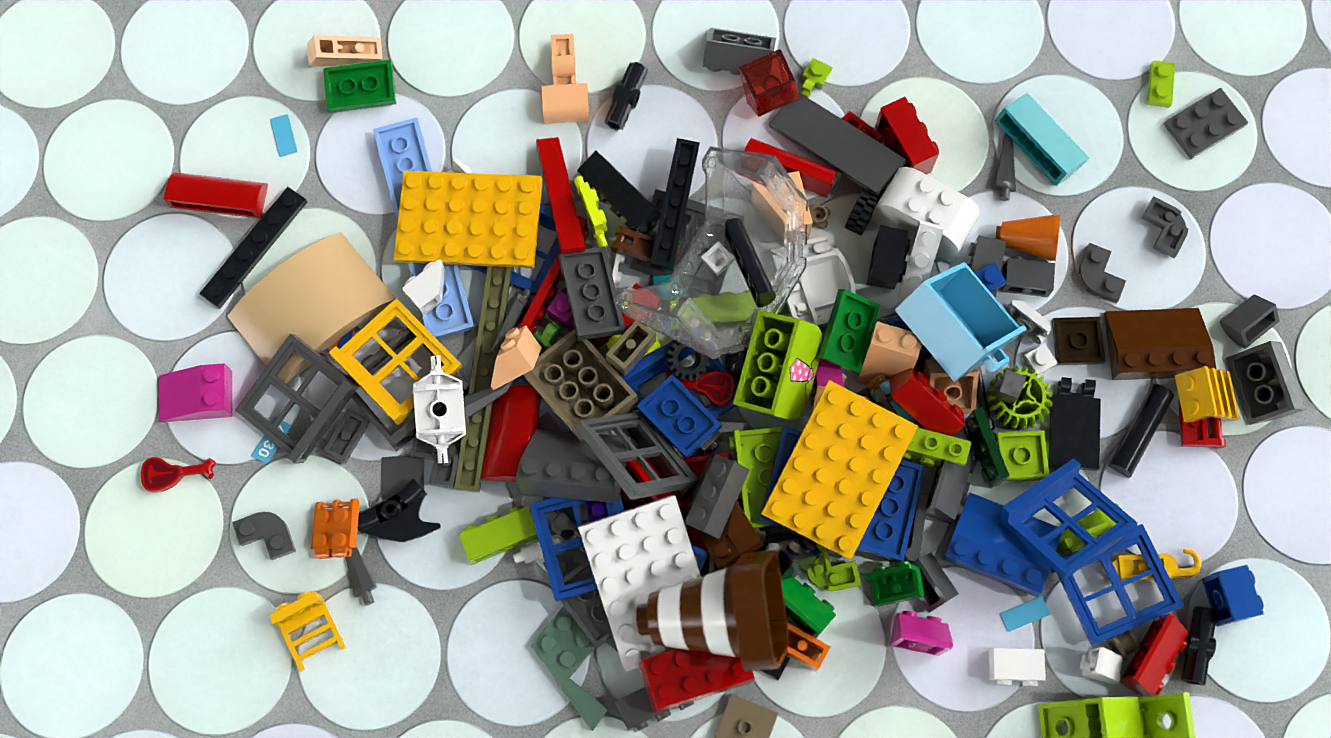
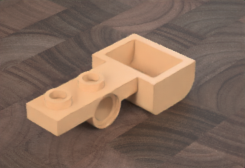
M573 34L551 35L553 85L542 86L544 124L590 121L587 83L576 84Z

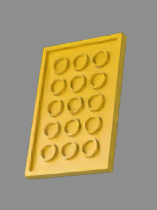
M404 171L393 260L398 263L429 264L440 259L445 265L534 268L542 177L533 175Z
M828 380L761 514L851 560L918 426Z

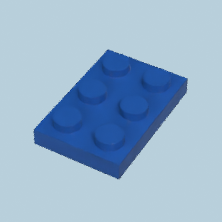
M673 374L637 405V409L686 460L722 428V424Z

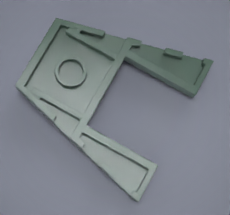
M562 607L531 647L590 729L594 730L609 710L570 678L595 646L569 611ZM612 636L606 643L618 652L614 637Z

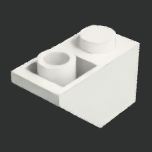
M438 259L436 262L427 264L422 273L417 277L413 276L408 279L402 288L406 297L423 316L442 302L445 267L442 261Z
M1102 647L1087 651L1086 655L1082 656L1080 669L1083 670L1082 676L1110 684L1117 683L1120 678L1123 657Z

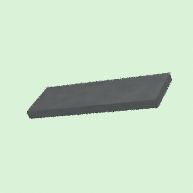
M798 91L769 122L771 129L876 196L889 184L897 170L906 164L905 158Z

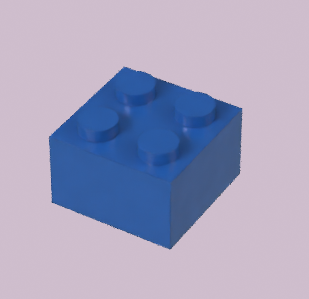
M1248 565L1218 571L1201 578L1210 607L1218 611L1217 627L1264 614L1262 610L1264 608L1263 600L1260 595H1257L1254 586L1255 577L1253 572L1249 570Z

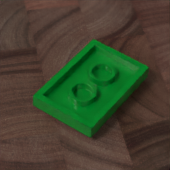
M391 59L323 68L326 104L329 113L396 104Z
M838 289L818 358L853 373H860L880 305L846 289Z

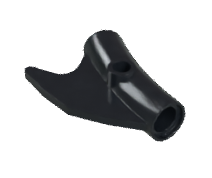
M414 479L410 480L386 499L360 511L358 517V530L361 534L365 533L384 540L402 543L424 537L439 530L441 525L439 523L424 522L420 519V508L425 496L428 494Z

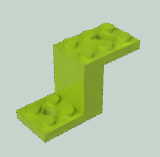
M1189 693L1145 697H1101L1038 704L1042 738H1196ZM1166 714L1171 719L1169 728H1166L1163 723V718ZM1064 721L1068 724V733L1066 735L1062 731Z

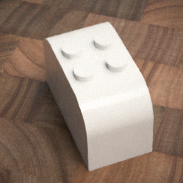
M900 167L875 206L871 220L883 226L908 230L907 239H911L912 243L915 241L920 220L944 226L936 256L952 264L975 226L981 212L979 207L965 195L916 169Z

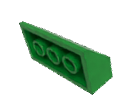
M796 576L782 580L786 615L807 634L817 638L836 616L833 612L835 608L825 599L820 601L814 595L816 593L815 590L805 582L802 585L795 579Z

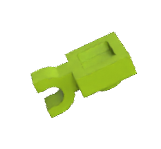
M812 58L802 75V80L805 82L802 86L801 94L809 98L815 86L822 89L833 67Z

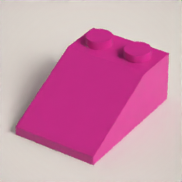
M225 363L199 365L159 375L160 423L232 417V370Z
M902 611V614L898 613L894 618L890 646L940 656L953 648V641L949 625L942 623V619L939 617L927 616L926 619L917 617L915 612Z

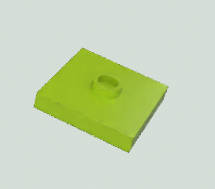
M1044 431L997 432L994 434L1010 475L1005 481L1042 480L1049 475Z

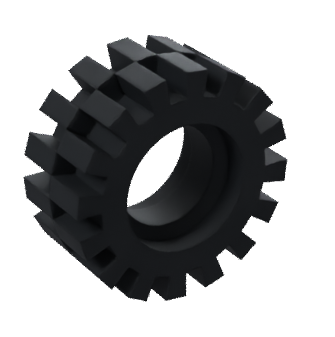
M862 190L844 228L862 236L880 198Z
M692 336L677 337L678 339H673L671 345L666 347L667 353H664V357H666L664 362L668 366V371L684 380H693V378L701 377L700 374H704L707 371L705 370L706 366L709 367L710 364L708 362V358H710V354L707 352L709 350L708 347L704 345L702 340ZM686 348L692 349L696 355L695 362L689 367H683L678 359L680 352Z

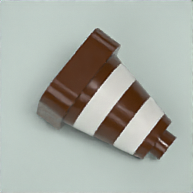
M772 550L743 553L731 567L650 593L647 604H639L636 609V623L639 634L641 636L650 635L655 645L740 657L745 671L778 669L788 650V623L780 566L776 552Z

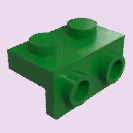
M909 561L898 562L895 564V567L888 569L884 566L872 569L873 572L865 574V578L870 580L872 584L875 606L879 607L924 597L920 567L910 564Z

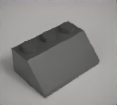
M710 28L706 40L703 67H707L708 70L714 72L721 70L730 71L734 75L752 74L753 77L759 79L770 77L776 38Z
M1268 341L1226 358L1249 425L1283 418L1306 410L1282 342Z
M970 448L967 462L964 466L944 460L941 461L940 466H937L928 495L925 516L951 524L955 518H960L963 510V505L960 504L962 496L966 497L970 487L967 478L969 473L973 474L977 464V460L974 459L975 451Z
M709 454L699 475V481L694 487L683 511L682 519L684 524L720 539L750 470L725 457Z

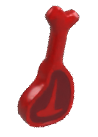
M668 371L666 373V379L672 375L671 372ZM726 372L706 373L695 381L678 379L687 390H693L697 394L704 395L716 407L729 405L734 396L735 382L731 374Z
M151 457L142 465L141 482L148 492L158 493L176 486L184 476L203 474L212 479L214 476L212 469L216 462L208 458L199 465L180 466L170 465L158 457Z

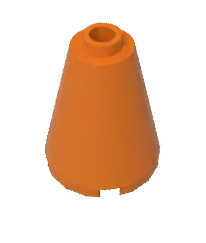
M1055 214L1004 221L1001 226H997L995 239L1006 241L1005 247L1048 261H1056L1061 215Z

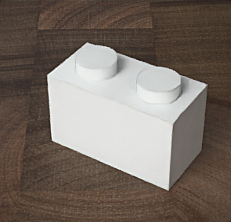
M993 648L989 650V681H997L998 686H1012V681L1022 682V686L1036 687L1038 682L1046 680L1044 649Z

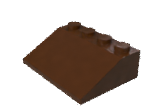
M1199 308L1104 312L1112 380L1175 378V375L1205 366L1208 369H1217L1213 344Z

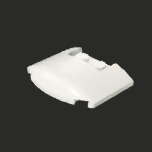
M825 236L770 249L775 273L778 276L790 317L804 320L818 327L828 325L838 289H846L856 294L853 275L845 257L838 248L834 249L826 243L828 238Z

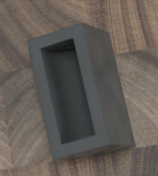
M1255 294L1220 320V324L1228 337L1244 349L1280 322L1276 304Z
M931 552L912 563V565L920 567L924 597L919 599L928 613L959 594Z

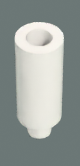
M558 534L551 536L554 545L561 543ZM539 541L520 547L521 552L513 554L516 564L522 561L528 564L544 558Z

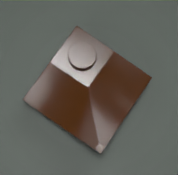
M737 501L733 506L720 539L697 530L719 570L734 565L743 553H751L764 546Z

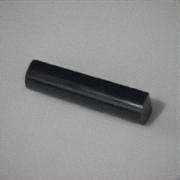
M732 218L726 220L725 238L753 300L758 308L767 306L775 300L776 294L741 219Z
M1159 384L1150 386L1108 465L1110 468L1128 478L1132 477L1174 398V393L1170 389Z

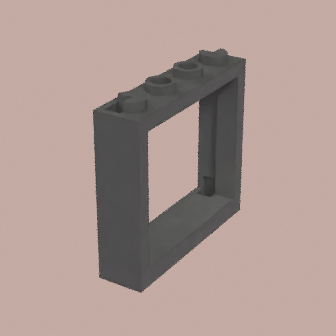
M402 328L397 337L393 340H387L385 343L397 355L416 336L408 328ZM423 344V346L427 349V351H428L432 356H435V355ZM381 346L380 350L374 355L371 354L365 357L361 365L372 375L389 362L392 357ZM456 372L453 377L462 380L463 397L469 394V385ZM357 392L354 393L352 399L396 452L415 437V417L394 434H391ZM437 402L433 405L432 411L434 415L440 417L439 415L447 411V407L444 403Z

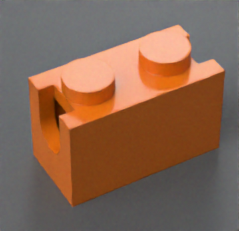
M788 623V650L786 655L817 672L831 646Z

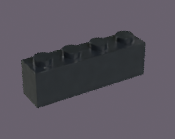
M596 150L577 170L583 176L584 183L588 182L590 189L594 187L597 190L598 198L604 204L608 201L612 205L610 210L618 218L623 216L627 220L624 224L629 229L638 230L640 233L646 234L660 219L661 212Z

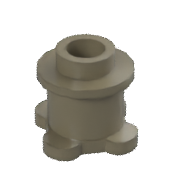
M1127 630L1120 636H1113L1107 639L1112 651L1122 656L1123 660L1126 659V655L1140 651L1141 641L1135 632L1131 633Z

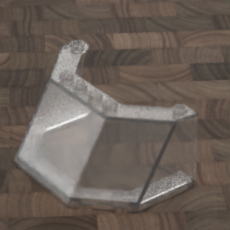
M710 146L702 159V169L705 173V222L668 282L640 289L623 287L613 302L626 316L710 359H716L723 354H733L749 347L758 310L779 314L806 269L807 259L803 257V245L807 244V224H804V212L808 211V200L776 156ZM728 219H741L773 287L776 298L767 306L761 308L756 306L736 260L717 276L701 259L718 241L734 257L724 235L725 222Z

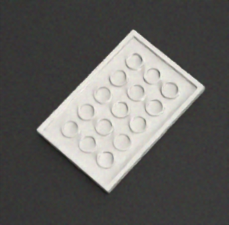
M675 495L578 526L624 671L627 672L638 668L640 661L644 658L676 649L655 645L650 635L641 636L636 623L637 606L639 604H647L650 593L701 577Z

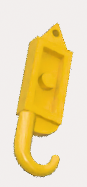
M1183 549V553L1192 556L1194 564L1191 568H1178V564L1173 556L1168 553L1158 554L1170 579L1196 576L1202 567L1200 556L1191 549ZM1142 554L1118 555L1116 560L1112 562L1121 581L1149 570ZM1151 574L1137 581L1154 580Z

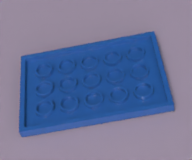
M785 426L782 428L762 510L802 431ZM901 459L856 550L899 562L904 561L925 466ZM760 514V523L795 532Z

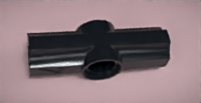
M630 62L622 82L618 83L614 90L612 104L605 118V124L614 130H623L631 110L635 109L639 101L640 89L648 73V68L644 67L641 63Z
M1195 606L1193 609L1190 632L1185 638L1188 642L1183 650L1186 655L1181 680L1186 683L1201 686L1206 684L1209 660L1214 656L1216 649V639L1213 636L1218 611L1212 608Z

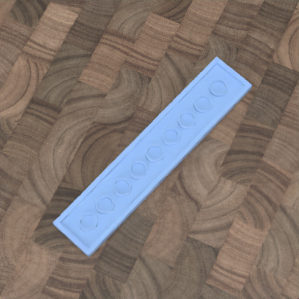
M417 117L373 129L397 223L403 172H432ZM408 263L411 276L417 277L423 272L427 264ZM443 264L445 267L442 302L424 316L422 315L425 328L436 339L475 329L458 265Z

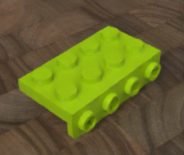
M783 427L744 431L734 429L732 436H728L729 450L734 451L735 460L732 461L750 470L737 499H740L741 509L754 529L774 527L760 523L759 518Z

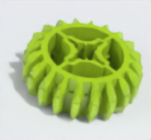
M1017 365L1014 366L1012 372L1026 376L1022 387V401H1019L1017 405H1015L1016 402L1013 405L1009 403L1007 408L1002 400L995 398L997 390L994 389L998 376H1003L1007 370H1010L1007 367L1003 370V373L998 372L995 375L996 379H992L990 382L992 387L987 389V394L991 395L987 398V403L994 404L989 408V412L997 411L994 418L998 420L1002 417L1004 419L1002 422L1003 426L1011 422L1012 429H1015L1018 424L1021 430H1025L1027 424L1033 428L1036 422L1041 423L1044 420L1043 416H1047L1050 412L1047 408L1052 406V401L1048 400L1052 397V392L1046 391L1050 387V383L1043 384L1044 375L1037 378L1035 376L1037 373L1036 369L1028 373L1027 366H1024L1021 371ZM1030 387L1035 392L1036 398L1031 395ZM1019 408L1034 411L1029 414L1015 413Z

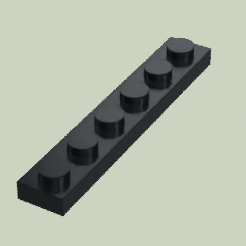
M677 138L650 261V267L673 272L700 142Z
M287 187L199 294L221 309L308 203L306 198L290 187Z

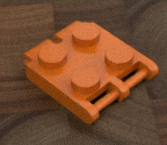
M357 498L351 499L349 502L334 500L332 503L325 504L321 501L315 504L311 550H315V558L351 557L352 549L356 548L360 504Z

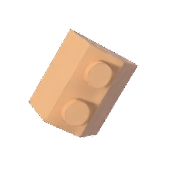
M526 325L520 329L515 327L505 334L504 342L500 345L501 348L496 357L491 382L493 390L533 370L541 351V346Z
M925 359L924 375L928 378L929 384L934 389L939 388L946 395V400L952 406L954 404L959 406L964 414L975 410L978 368L954 382L936 359Z

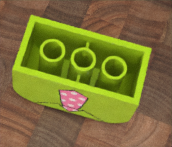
M758 310L733 404L788 420L799 418L807 406L820 360L818 355L823 342L820 328L798 318Z

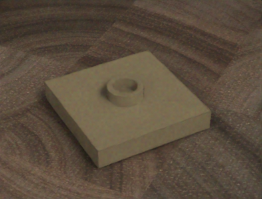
M731 694L714 738H769L778 713Z

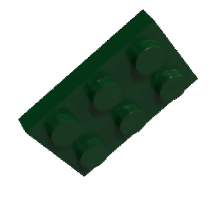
M983 407L970 413L964 421L965 426L963 429L966 437L971 438L973 443L974 458L977 461L979 460L982 466V478L985 483L989 484L991 489L1000 486L1010 475Z

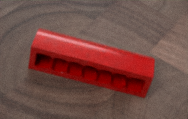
M750 138L744 149L742 165L772 177L799 171L805 190L828 198L836 179V170L754 138Z
M174 172L168 180L164 200L170 208L261 219L268 184Z

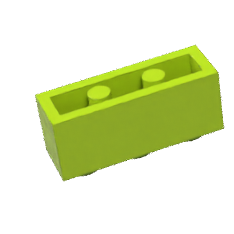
M528 506L514 507L509 510L510 514L502 517L494 515L488 518L485 524L480 526L472 524L463 529L464 532L460 533L459 536L471 565L538 539L534 520Z

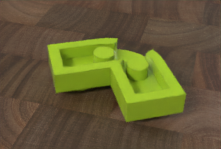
M818 543L816 544V547L822 554L807 570L811 581L818 587L828 591H838L862 585L856 560L831 565L828 548Z

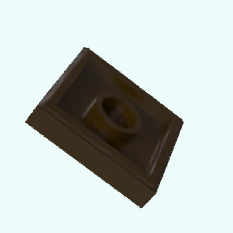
M1101 317L1052 319L1057 365L1104 364L1106 362Z

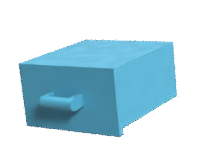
M965 262L924 281L895 309L954 382L983 364L990 372H995L1008 364L1009 358L1003 352V349L1027 329L1024 325L1019 327Z

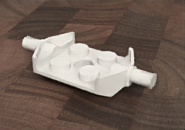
M430 356L432 371H430L429 375L413 384L416 438L436 446L438 463H442V453L444 463H448V445L466 435L462 380L443 373V370H441V356H436L437 365H435V356ZM437 402H442L447 407L445 415L441 417L434 415L432 411L433 405Z

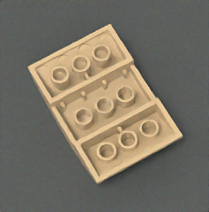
M342 232L311 244L274 268L240 299L227 317L267 366L290 333L298 336L320 354L356 326L360 329L396 298ZM294 352L277 376L287 384L311 366V364Z

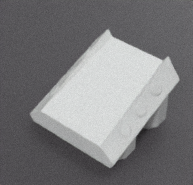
M1013 300L1007 307L1006 311L1019 327L1024 325L1027 328L1022 335L1034 343L1041 344L1051 331L1050 322L1022 300Z

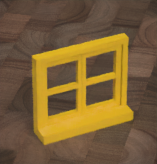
M397 298L340 349L335 346L329 352L333 359L397 425L403 422L415 410L414 395H410L400 405L380 383L399 366L416 382L419 381L420 378L404 363L418 348L424 344L435 356H441V362L444 364L441 367L443 373L453 376L462 367L461 363ZM396 316L416 336L397 355L377 335ZM372 338L393 358L374 376L353 356Z

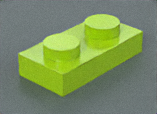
M1152 61L1150 64L1147 105L1170 108L1173 101L1176 63Z

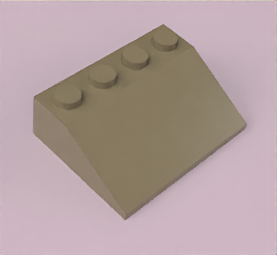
M575 329L538 356L533 370L523 374L525 379L580 442L584 438L576 429L579 421L629 414L639 404L638 395L587 339L577 340Z

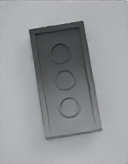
M606 248L585 249V252L561 254L559 252V263L577 340L624 334L626 328Z

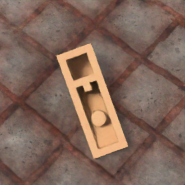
M314 35L307 43L309 66H339L382 60L380 37Z

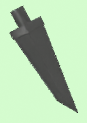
M1005 132L996 180L994 182V188L1000 190L1001 201H1008L1010 192L1016 191L1013 140Z
M524 289L521 294L517 293L514 297V301L495 340L491 353L501 348L500 345L504 342L505 334L517 326L529 309L528 300L532 295L530 290Z
M514 380L495 390L489 387L463 397L465 420L505 394Z
M356 546V548L352 549L351 557H346L353 595L354 597L362 596L365 606L374 603L371 591L377 588Z

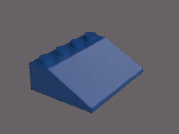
M969 492L943 560L1038 598L1043 591L1051 567L1000 522L1001 511L1004 505ZM1032 516L1023 522L1041 539L1058 528V526ZM1062 533L1046 543L1055 552Z

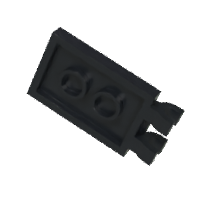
M1062 377L1061 381L1057 382L1058 395H1052L1050 398L1052 406L1050 407L1048 467L1060 468L1074 458L1081 464L1080 470L1097 471L1099 470L1101 399L1094 398L1096 380L1086 379L1085 383L1081 384V393H1071L1072 378Z

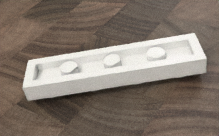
M920 220L895 309L924 281L929 279L944 226Z

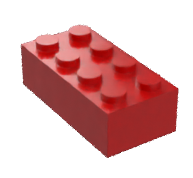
M680 648L644 658L639 663L654 714L749 684L755 679L753 671L744 670L740 657Z

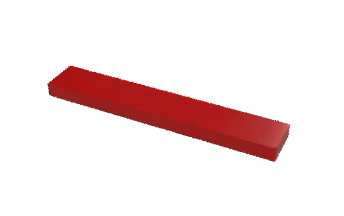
M559 137L536 139L537 152L561 254L585 252V243Z

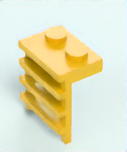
M1205 366L1175 375L1184 422L1190 423L1208 417L1233 421L1239 420L1229 371L1223 372L1222 370H1215V368L1208 369Z
M306 591L297 596V601L288 604V602L274 608L275 612L269 615L272 624L280 628L300 672L305 670L302 661L336 643H338L341 650L346 648L343 638L336 627L337 625L333 621L330 611L324 602L323 596L315 591ZM324 616L326 617L328 622L326 625L292 642L290 634ZM332 630L334 637L298 655L296 650L298 646Z

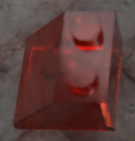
M780 49L739 67L747 104L758 117L799 99L796 81Z

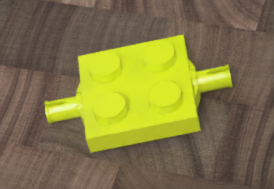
M578 176L573 181L577 188V194L581 198V203L593 236L599 247L607 249L609 248L605 238V232L608 231L607 221L603 209L600 210L597 193L595 189H590L588 182L584 183L582 176Z

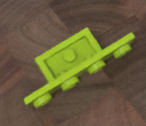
M917 428L902 460L910 461V459L920 461V464L928 467L940 466L942 460L964 466L967 462L971 442Z
M1101 510L1088 514L1077 522L1095 539L1116 525ZM1066 529L1062 532L1056 553L1061 554L1068 550L1074 553L1084 548L1085 543L1069 529Z

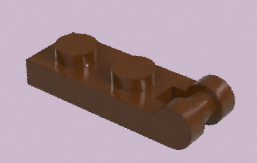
M617 227L615 232L616 240L612 242L611 251L617 254H626L650 263L655 238L626 227ZM625 240H631V245L626 244ZM678 246L676 260L678 257L680 246Z

